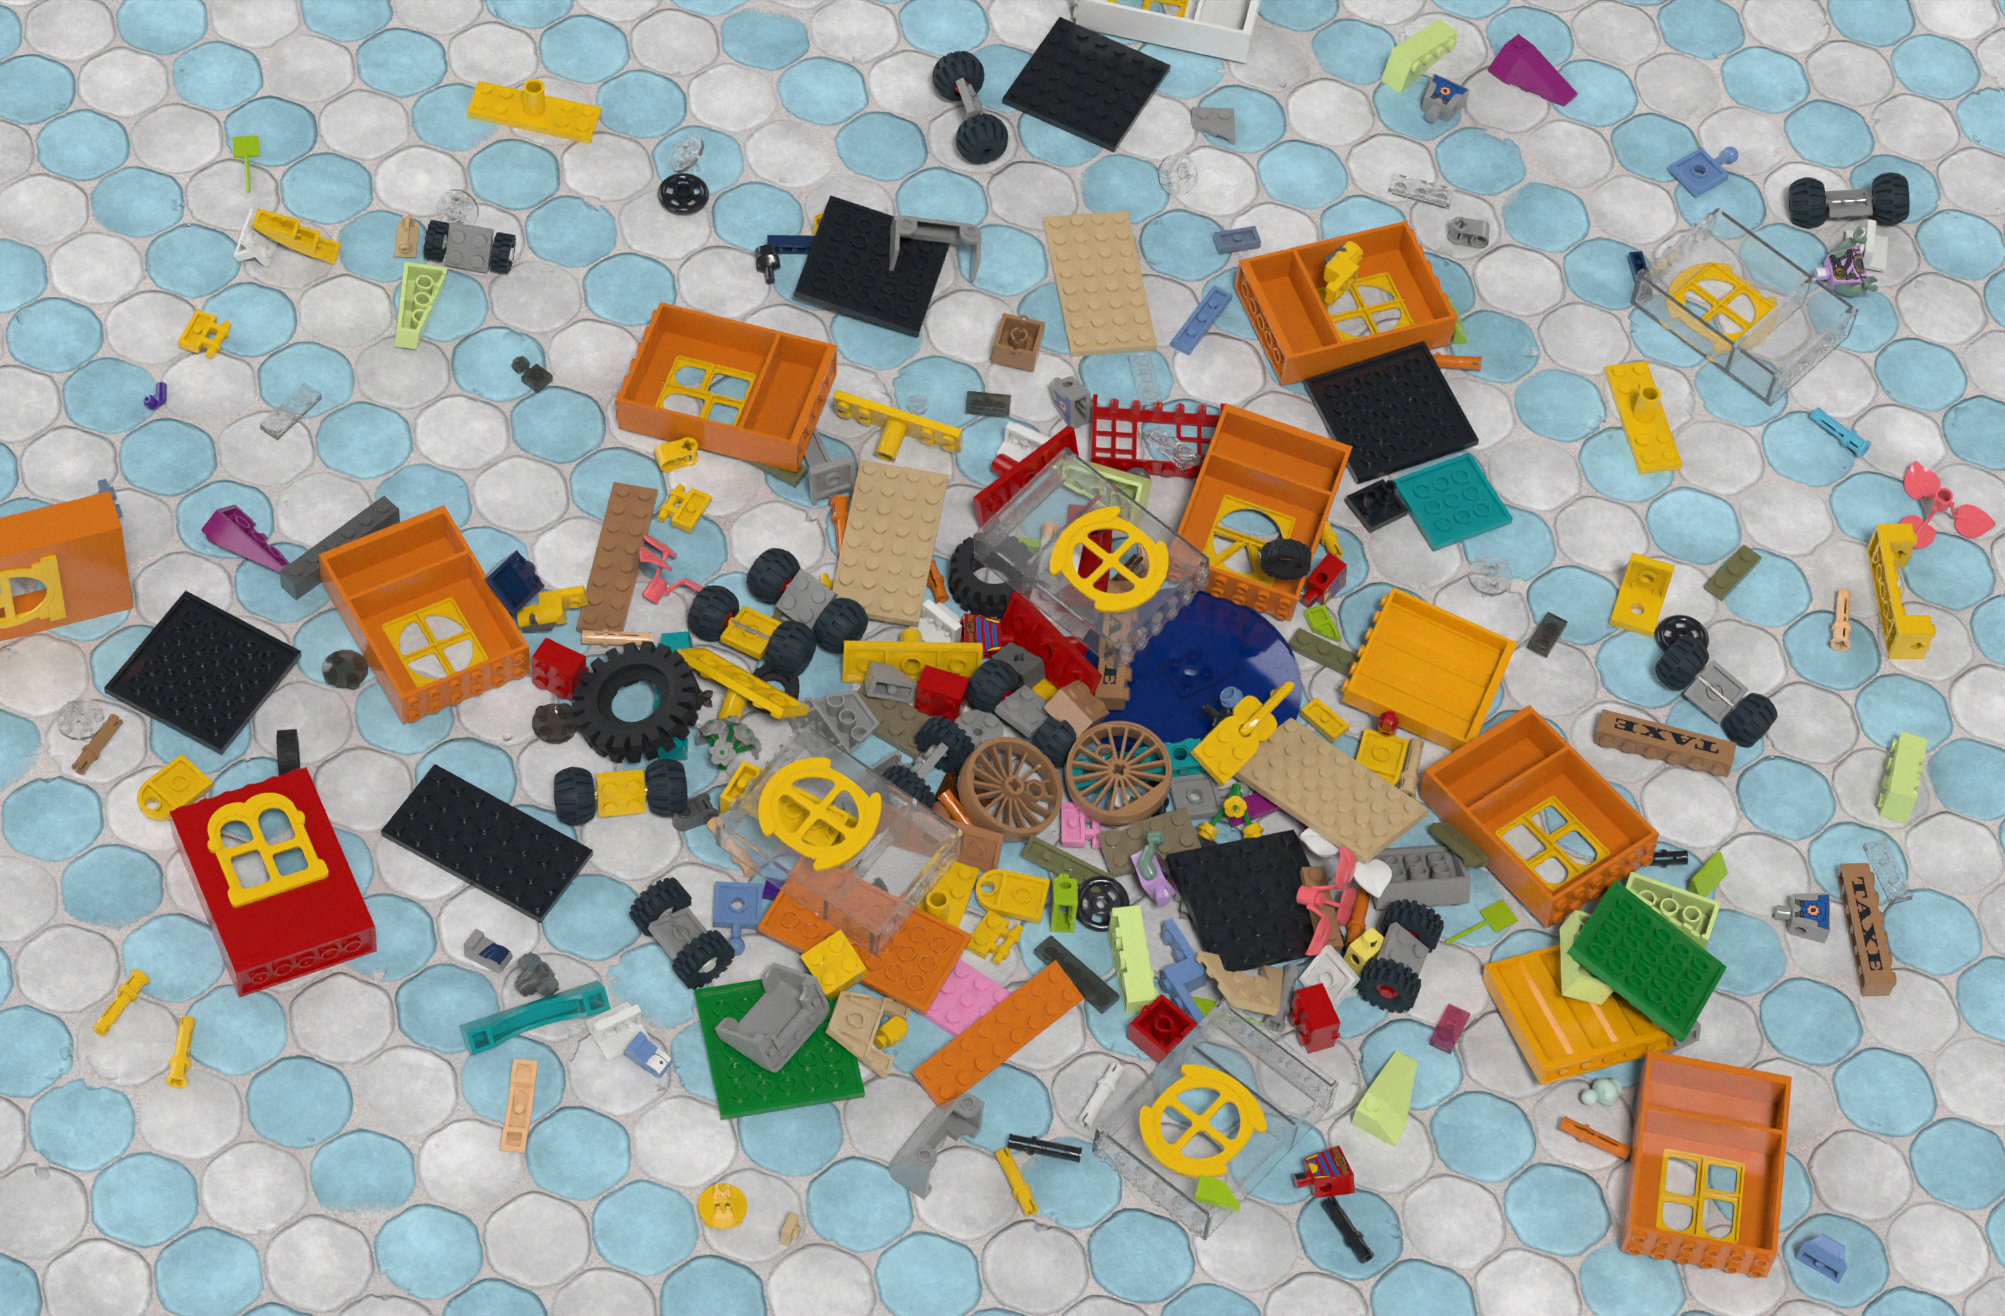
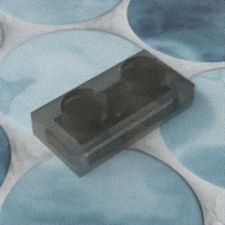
M967 391L965 414L1009 418L1011 395Z
M1547 612L1528 642L1527 648L1547 658L1567 627L1568 621Z

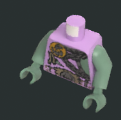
M1862 229L1855 230L1853 238L1846 239L1828 253L1824 261V267L1815 268L1814 270L1816 281L1827 280L1830 290L1837 291L1848 297L1865 293L1867 289L1871 292L1878 290L1877 285H1871L1878 280L1874 276L1867 277L1860 246H1856V243L1864 244L1867 242L1866 236L1858 239L1859 235L1865 231Z
M1150 831L1147 837L1149 844L1145 845L1144 850L1132 855L1131 858L1144 890L1157 902V905L1164 906L1170 902V896L1177 892L1176 882L1167 863L1155 849V844H1164L1165 835L1161 834V831Z

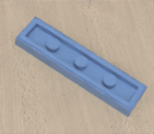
M1214 285L1173 338L1171 347L1190 355L1231 302L1233 295Z

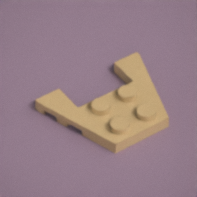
M1199 951L1196 960L1199 964L1204 963L1207 969L1205 972L1209 977L1215 978L1219 982L1217 987L1232 1007L1276 1016L1280 1007L1282 969L1263 965L1260 970L1261 976H1248L1240 971L1230 972L1224 970L1219 955Z
M841 991L837 997L825 1033L878 1075L886 1079L894 1057L872 1048L882 1014L890 1018L898 1016L906 1021L911 1008L888 997H884L882 1000L871 998V995Z

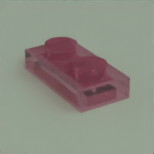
M1448 1004L1430 1039L1429 1045L1451 1055L1471 1013Z

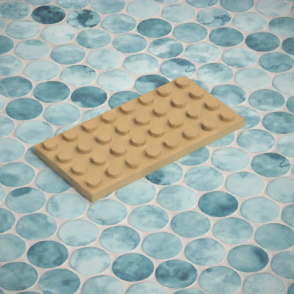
M1128 211L1043 217V226L1070 357L1155 351L1157 343Z
M860 460L832 591L838 594L836 598H850L857 601L865 609L868 619L914 627L919 626L949 475Z
M1293 718L1288 719L1277 727L1276 731L1266 741L1259 742L1256 753L1234 775V777L1337 847L1350 849L1355 854L1356 860L1364 865L1428 816V808Z

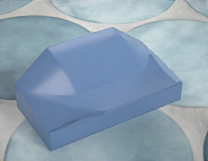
M1820 1234L1811 1241L1803 1242L1795 1258L1838 1284L1847 1269L1845 1246L1825 1234Z

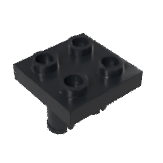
M1381 479L1346 497V503L1370 533L1406 516L1408 513V509L1395 494L1397 485L1392 480L1385 482L1384 479Z

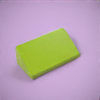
M1448 297L1451 308L1457 314L1451 342L1453 344L1467 343L1468 340L1458 308Z
M1717 852L1691 879L1687 891L1706 897L1727 875V868L1721 852Z

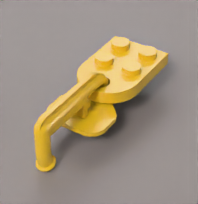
M1287 681L1277 689H1273L1270 692V698L1264 704L1254 696L1242 698L1234 706L1233 716H1229L1219 722L1190 752L1221 787L1256 753L1259 742L1266 741L1276 731L1277 721L1271 712L1294 689V682Z

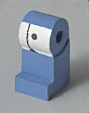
M641 1031L624 1051L626 1056L657 1078H661L673 1063L671 1058L651 1043Z

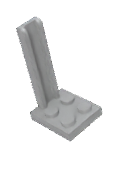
M815 426L804 455V460L809 469L810 500L813 506L817 505L818 500L828 497L830 499L847 491L853 494L855 487V465L852 455L838 457L831 461Z

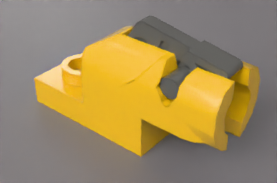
M1352 241L1341 245L1324 259L1326 265L1323 278L1328 282L1325 292H1327L1325 302L1331 306L1357 280L1360 267L1357 264L1362 259L1363 251Z
M584 586L538 593V605L533 604L523 607L517 612L518 625L523 633L551 631L554 626L567 623L566 609H576L589 605Z

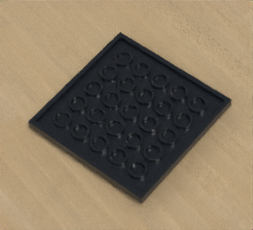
M1059 17L1004 95L1002 103L1115 153L1170 72L1171 65Z
M830 195L793 297L918 338L951 243L900 237L899 253L894 271H889L890 227L895 216Z
M1425 341L1304 379V386L1333 440L1352 446L1347 466L1357 485L1478 445L1479 439Z
M185 590L108 682L104 690L106 694L222 755L302 657L300 650Z
M1294 829L1262 835L1257 838L1252 837L1167 854L1165 860L1205 950L1208 953L1219 955L1224 970L1230 972L1245 971L1263 967V965L1269 966L1312 957L1305 955L1314 937L1309 910L1306 909V905L1297 903V893L1302 886L1300 870L1302 867H1311ZM1340 930L1341 937H1342V941H1343V945H1344L1343 948H1342V950H1345V948H1346V947H1345V942H1346V940H1345V938H1344V936H1343V934H1342V932H1341V930Z

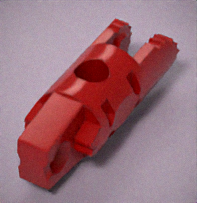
M1387 710L1379 716L1376 731L1385 737L1396 736L1399 719L1395 712Z

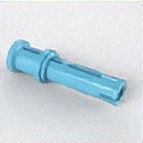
M1817 407L1811 413L1810 419H1813L1840 439L1842 446L1849 447L1856 452L1857 457H1863L1870 449L1872 443L1869 440L1865 441L1855 430H1848L1821 410V408Z

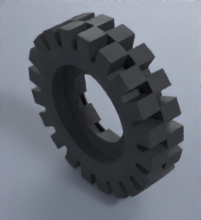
M642 641L640 650H638L635 642L623 644L624 654L619 655L616 647L606 651L605 653L609 661L605 663L597 657L590 663L594 673L584 670L579 677L582 686H575L572 696L575 702H572V713L575 716L574 720L590 748H594L595 752L604 758L609 755L611 761L622 763L626 756L629 763H640L642 753H645L648 761L658 758L657 748L662 746L666 753L677 747L673 738L676 737L683 741L690 734L687 725L695 726L699 717L696 710H701L702 700L699 696L701 691L688 662H685L684 657L676 650L672 652L669 646L660 643L656 649L654 643ZM638 680L652 682L658 687L661 695L660 703L649 717L636 722H626L614 715L612 700L622 686L627 687L639 682Z

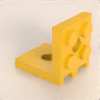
M1631 553L1609 625L1652 638L1675 565L1668 564L1665 561H1658L1645 555ZM1632 609H1639L1642 614H1635L1632 612Z

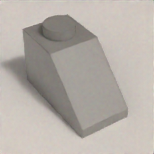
M870 661L864 677L867 696L911 704L917 688V682L893 665Z

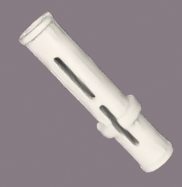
M1111 1063L1104 1077L1097 1082V1089L1077 1119V1123L1081 1127L1091 1128L1109 1095L1115 1092V1085L1125 1072L1121 1065L1118 1064L1115 1068L1116 1063Z

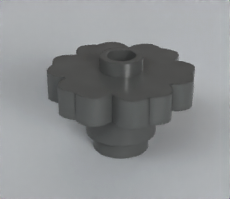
M529 952L518 960V966L523 972L517 976L514 984L523 996L534 995L538 991L539 994L548 997L559 990V982L555 978V973L546 962H542L538 955Z

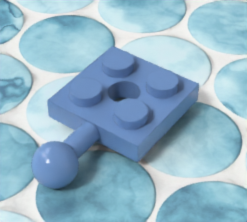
M1729 146L1722 151V155L1713 159L1701 147L1672 163L1669 171L1695 197H1698L1728 180L1729 174L1720 165L1725 162H1735L1739 154L1736 148ZM1694 171H1702L1704 174H1697Z
M715 881L713 927L732 928V935L728 942L735 950V956H739L745 950V943L741 939V928L757 929L761 922L763 884ZM734 902H741L744 904V907L735 909L732 907V904Z

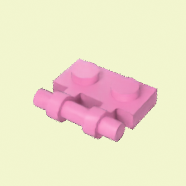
M1062 802L1060 807L1061 847L1085 848V840H1090L1093 849H1100L1097 834L1103 832L1101 830V823L1086 816L1075 803ZM1085 822L1091 823V829H1085Z

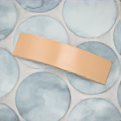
M513 1058L510 1091L500 1151L525 1153L533 1109L538 1061Z

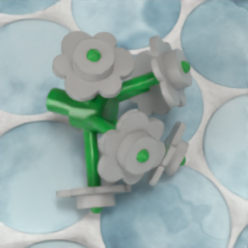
M728 716V718L719 720H708L695 737L697 740L695 744L697 746L700 744L705 745L708 741L713 745L709 749L710 754H712L711 761L713 764L718 765L720 770H727L729 760H734L737 753L751 750V754L756 760L759 759L758 753L761 751L759 739L755 738L751 728L742 723V719L737 716ZM726 726H729L730 729L725 743L724 740L719 738L718 733L726 728ZM733 733L735 738L737 739V741L734 744L731 743ZM741 742H743L745 745H747V746H743V747L737 748V747L741 744Z

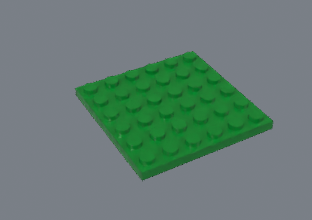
M1615 879L1609 885L1567 951V954L1574 961L1583 965L1593 976L1606 983L1611 990L1620 994L1633 1007L1639 1009L1652 1022L1657 1023L1671 1037L1676 1038L1681 1043L1688 1036L1727 966Z
M762 979L694 990V999L720 1120L865 1097L857 1057L825 1033L837 997L831 1001L827 998L829 1012L826 1018L778 1072L774 1073L763 1069L722 1041L715 1030L720 1022L727 1017L735 1019L738 1023L766 993L763 988Z

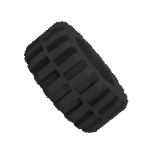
M987 532L984 535L982 533L975 534L974 538L968 537L963 540V544L961 543L956 547L955 553L951 557L948 581L950 593L953 595L954 601L957 604L961 603V608L966 612L971 611L973 615L1002 619L1013 592L1021 591L1031 600L1036 578L1034 556L1030 551L1028 552V547L1024 543L1020 544L1019 539L1013 536L1011 538L1007 537L1006 533L994 534V532ZM994 567L1008 573L1011 579L1003 583L991 584L981 581L973 573L981 568Z

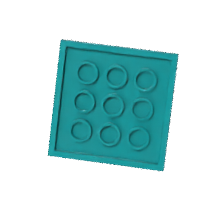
M1470 452L1393 480L1397 485L1396 493L1434 551L1512 523L1513 518Z

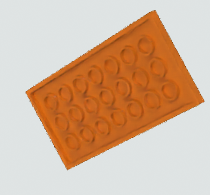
M802 855L758 925V932L804 954L841 929L870 973L860 983L926 1015L972 940V935L836 867L816 872L813 869L815 860Z

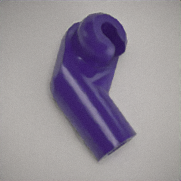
M164 382L157 383L156 395H149V398L147 396L144 398L143 403L147 409L156 410L166 403L167 384Z

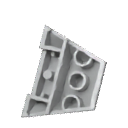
M856 690L828 694L825 698H805V701L800 702L810 707L807 715L797 716L796 718L789 717L794 734L811 757L830 759V768L834 770L880 726V723Z

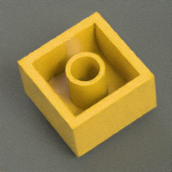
M841 929L800 956L812 975L817 977L829 1001L837 997L841 991L848 990L870 975Z

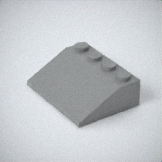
M1446 844L1386 848L1371 859L1383 861L1392 871L1390 883L1383 891L1381 897L1378 899L1372 895L1377 910H1387L1391 902L1394 903L1395 900L1402 902L1403 899H1408L1411 903L1415 900L1418 901L1417 904L1422 905L1424 903L1428 907L1448 904L1457 906L1462 903H1469L1471 878L1461 857L1455 855Z

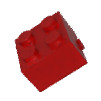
M545 637L532 656V683L539 689H545L554 693L560 699L573 702L574 698L572 695L575 686H582L579 677L584 670L589 672V667H586V656Z
M925 665L917 684L914 708L929 717L943 716L944 720L948 718L954 724L955 720L963 714L967 703L966 691L969 685V678Z
M1323 983L1296 990L1294 1000H1292L1291 1012H1289V1020L1291 1025L1295 1026L1298 1031L1300 1045L1305 1047L1307 1054L1334 1047L1336 1039L1341 1036L1338 1033L1341 1022Z
M1161 994L1149 1006L1145 1005L1141 1009V1014L1130 1023L1127 1036L1131 1042L1164 1067L1195 1038L1198 1023Z

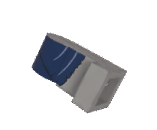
M475 929L464 943V956L496 973H501L513 958L512 953L506 947L497 945L494 941L486 938L484 933L478 929Z

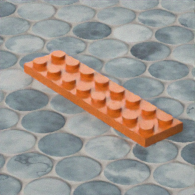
M1055 960L912 1071V1074L937 1106L964 1094L1081 1002L1084 997Z

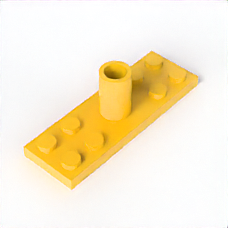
M538 79L527 80L523 85V90L478 81L467 109L468 118L591 144L602 113V107L545 95L544 83Z
M1647 361L1605 366L1604 373L1639 475L1681 470L1682 461L1660 400L1661 392L1655 386Z
M835 390L833 402L835 413L839 417L847 420L850 418L858 420L860 424L865 426L874 425L883 428L874 453L878 458L888 462H895L904 436L921 440L923 444L928 446H940L943 450L950 453L955 451L961 453L963 448L962 429Z
M915 628L903 630L899 636L900 642L844 641L842 682L864 683V677L870 661L893 665L916 681L917 684L925 665L970 679L975 670L982 664L983 646L982 643L923 642L921 632Z
M705 647L677 650L684 657L685 662H688L691 669H696L700 671L701 676L714 679L728 687L717 715L719 719L728 718V716H737L741 719L748 699L753 702L752 704L755 707L767 709L771 712V716L778 719L805 716L809 711L810 707Z
M935 855L915 907L959 928L980 874V869Z

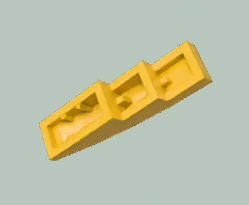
M258 208L252 228L295 251L335 265L341 246L340 242L320 237V231L300 226L301 220Z

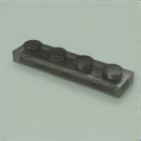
M1052 935L1034 949V954L1047 966L1056 960L1084 999L1101 1014L1119 1000L1120 995Z

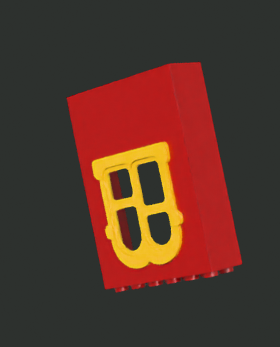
M307 767L293 769L289 773L272 776L264 781L247 784L243 788L226 791L218 796L209 799L204 798L196 803L179 806L169 811L173 839L239 998L377 951L375 925ZM273 808L280 809L287 815L295 837L275 845H268L258 824V819L264 811ZM233 821H241L247 824L252 833L253 840L236 847L226 848L220 836L221 828ZM297 847L301 848L308 867L304 870L281 876L273 856ZM257 850L263 859L270 880L250 888H242L231 859Z

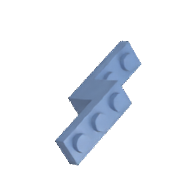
M1171 918L1164 922L1161 937L1165 945H1169L1172 949L1177 963L1163 969L1160 985L1165 993L1168 992L1172 998V1003L1198 1023L1195 1034L1197 1037L1205 1033L1207 1020L1189 992L1205 986L1208 974L1205 972L1204 966L1196 960L1197 955Z

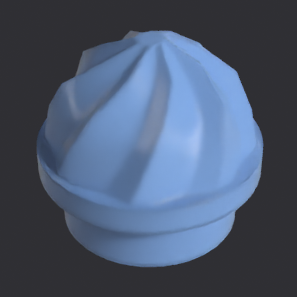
M1232 686L1225 688L1220 694L1222 706L1229 710L1233 709L1243 698L1242 692Z

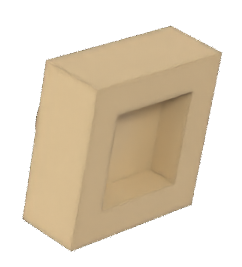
M790 1212L781 1231L780 1244L790 1247L792 1240L798 1239L802 1226L799 1225L800 1215Z

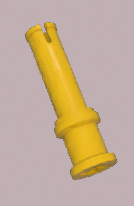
M138 969L130 971V977L124 984L118 987V994L102 1013L98 1021L92 1026L95 1033L103 1037L107 1034L129 1003L137 1000V994L144 985L146 986L150 983L147 975Z
M190 1016L181 1017L179 1020L174 1055L169 1059L170 1072L166 1076L165 1081L167 1085L173 1088H184L188 1084L187 1070L191 1067L189 1052L196 1022Z

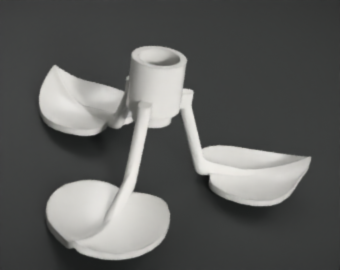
M1311 828L1306 829L1300 835V840L1319 856L1330 857L1336 855L1339 851V847ZM1377 859L1371 860L1365 865L1356 860L1357 864L1353 879L1364 890L1379 899L1390 883L1392 877L1390 867Z

